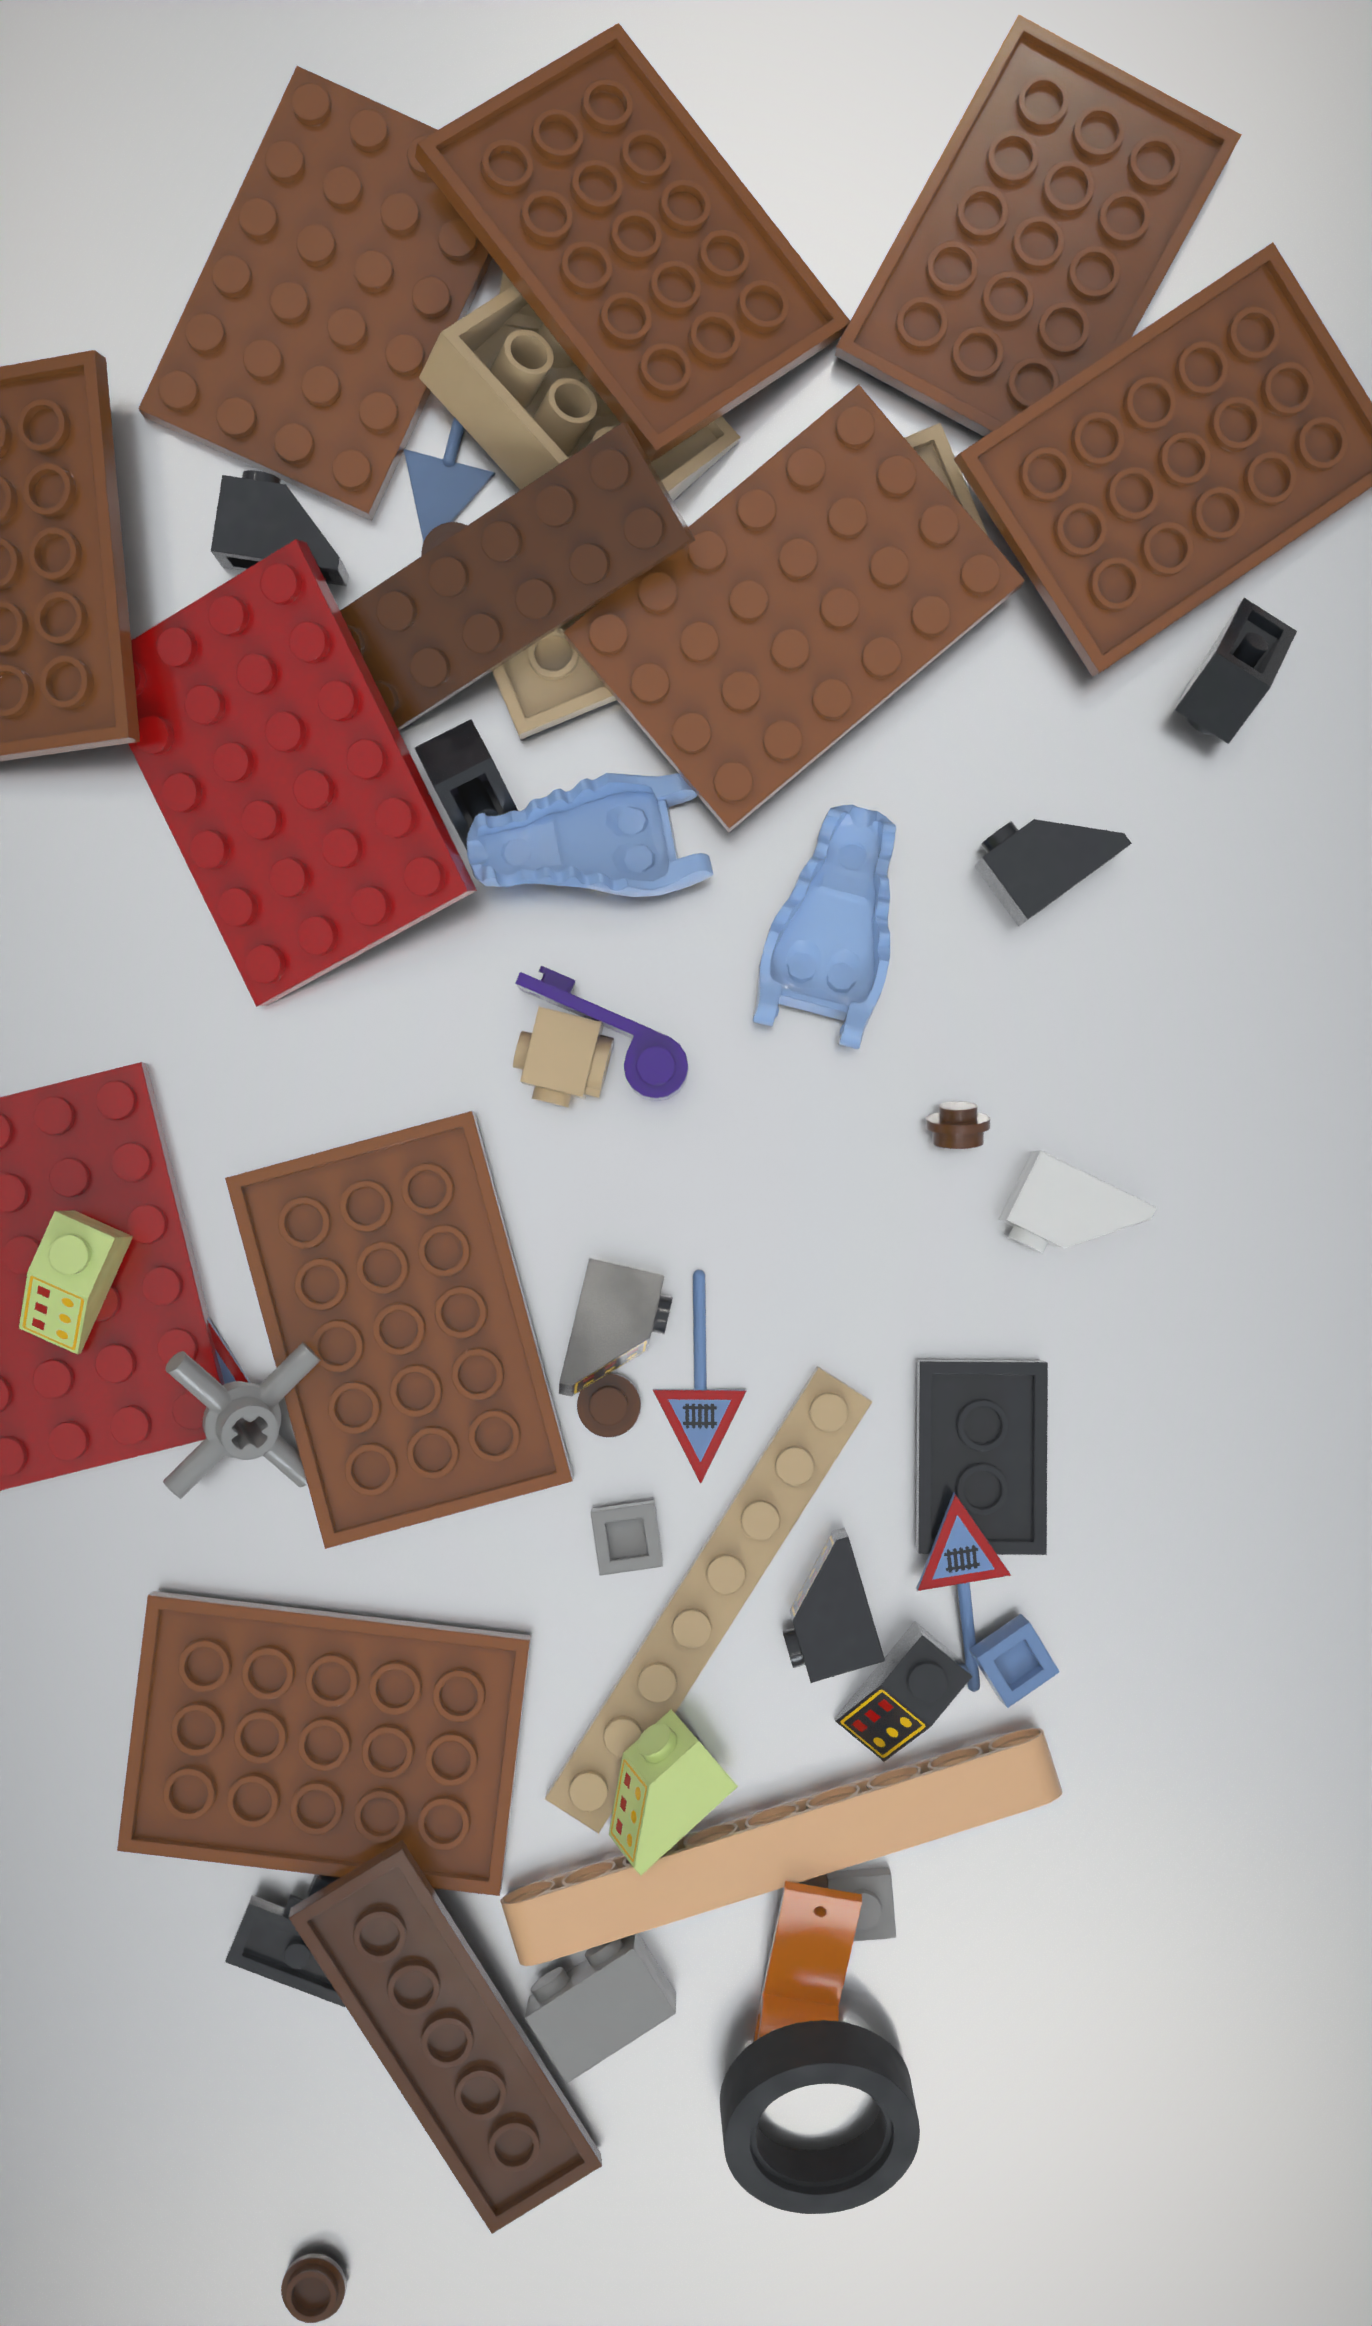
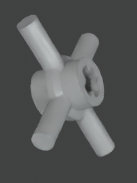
M302 1342L260 1385L242 1381L221 1385L184 1351L175 1354L167 1363L165 1370L206 1406L203 1415V1430L206 1439L163 1480L166 1487L174 1495L182 1499L224 1456L241 1460H252L264 1456L298 1487L307 1485L299 1452L278 1435L281 1426V1410L278 1402L321 1361L320 1358ZM244 1418L246 1421L241 1423L239 1419Z

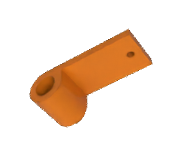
M785 1881L756 2019L753 2042L776 2029L795 2023L819 2020L839 2021V2003L861 1910L862 1894Z

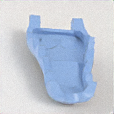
M605 773L593 780L586 778L581 780L570 791L566 792L562 789H556L546 797L531 800L522 811H510L498 816H487L485 813H480L475 816L467 837V856L474 877L485 886L509 887L520 884H545L581 887L629 897L660 896L697 884L714 875L710 856L707 854L697 853L678 858L669 807L690 801L697 796L679 773L665 776Z
M852 804L830 808L826 814L813 855L799 874L789 899L784 903L770 926L759 964L757 1002L753 1017L754 1023L772 1027L774 1019L779 1013L778 1004L844 1021L840 1028L839 1044L853 1049L860 1048L865 1028L880 998L890 960L891 940L888 928L890 886L887 876L894 847L896 825L880 812L860 808Z

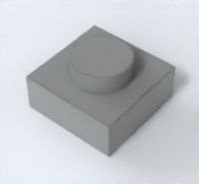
M654 1500L591 1509L600 1576L663 1567Z
M889 1867L834 1871L826 1874L827 1888L862 1894V1905L854 1941L896 1938L892 1876Z

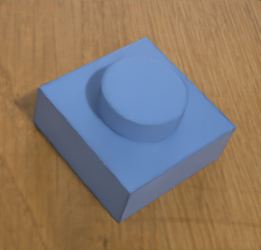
M1019 1614L969 1649V1652L998 1699L1007 1708L1060 1672L1031 1623L1022 1614Z

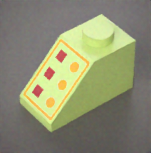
M54 1211L27 1273L19 1329L75 1354H81L133 1236L77 1211Z
M672 1709L657 1723L648 1727L639 1739L623 1752L609 1836L640 1875L644 1874L738 1787Z

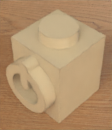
M539 1006L533 1032L521 1031L513 1060V1068L523 1070L520 1082L534 1087L532 1099L569 1108L571 1096L586 1099V1095L600 1097L614 1042L613 1037L602 1035L604 1027L602 1022Z

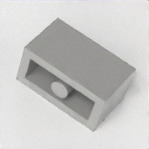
M639 1933L590 1948L585 1952L587 1960L568 1972H565L563 1967H558L545 1974L531 1987L533 1994L528 1998L525 2020L566 2084L676 2014V1991Z

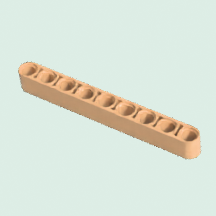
M1040 1728L1022 1729L687 1834L642 1875L633 1868L623 1854L520 1887L505 1895L500 1902L520 1965H537L783 1888L785 1881L794 1883L806 1881L1046 1805L1062 1795V1788L1044 1731Z

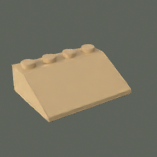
M512 285L443 330L419 378L521 490L619 425L620 422L543 322L538 331L503 325L514 313L537 316L516 287ZM721 416L651 462L674 501L734 447L741 437Z

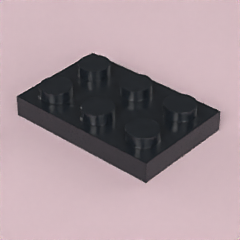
M917 1360L916 1551L918 1554H930L952 1495L955 1493L997 1555H1047L1048 1362L1023 1360Z

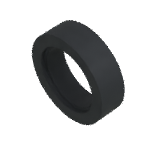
M819 2020L795 2023L776 2029L751 2043L737 2056L729 2067L721 2086V2124L724 2153L729 2170L746 2192L774 2208L800 2214H829L864 2205L892 2188L907 2172L917 2153L920 2141V2126L908 2068L901 2055L888 2041L861 2026L839 2021ZM839 2084L853 2087L867 2093L880 2106L874 2123L864 2133L845 2144L828 2149L799 2150L785 2147L768 2139L758 2127L762 2113L772 2102L784 2094L810 2085Z

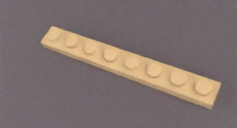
M816 1367L548 1789L545 1800L599 1834L613 1812L623 1752L635 1743L648 1727L657 1723L671 1709L676 1713L872 1404L869 1398L820 1367Z

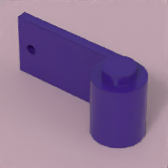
M540 967L538 972L543 974L541 980L522 972L519 973L515 984L521 991L581 1017L600 1021L604 1027L632 1039L625 1056L624 1071L629 1085L636 1094L646 1100L657 1102L672 1098L683 1088L688 1075L687 1056L681 1045L671 1037L571 994L576 981L549 968Z

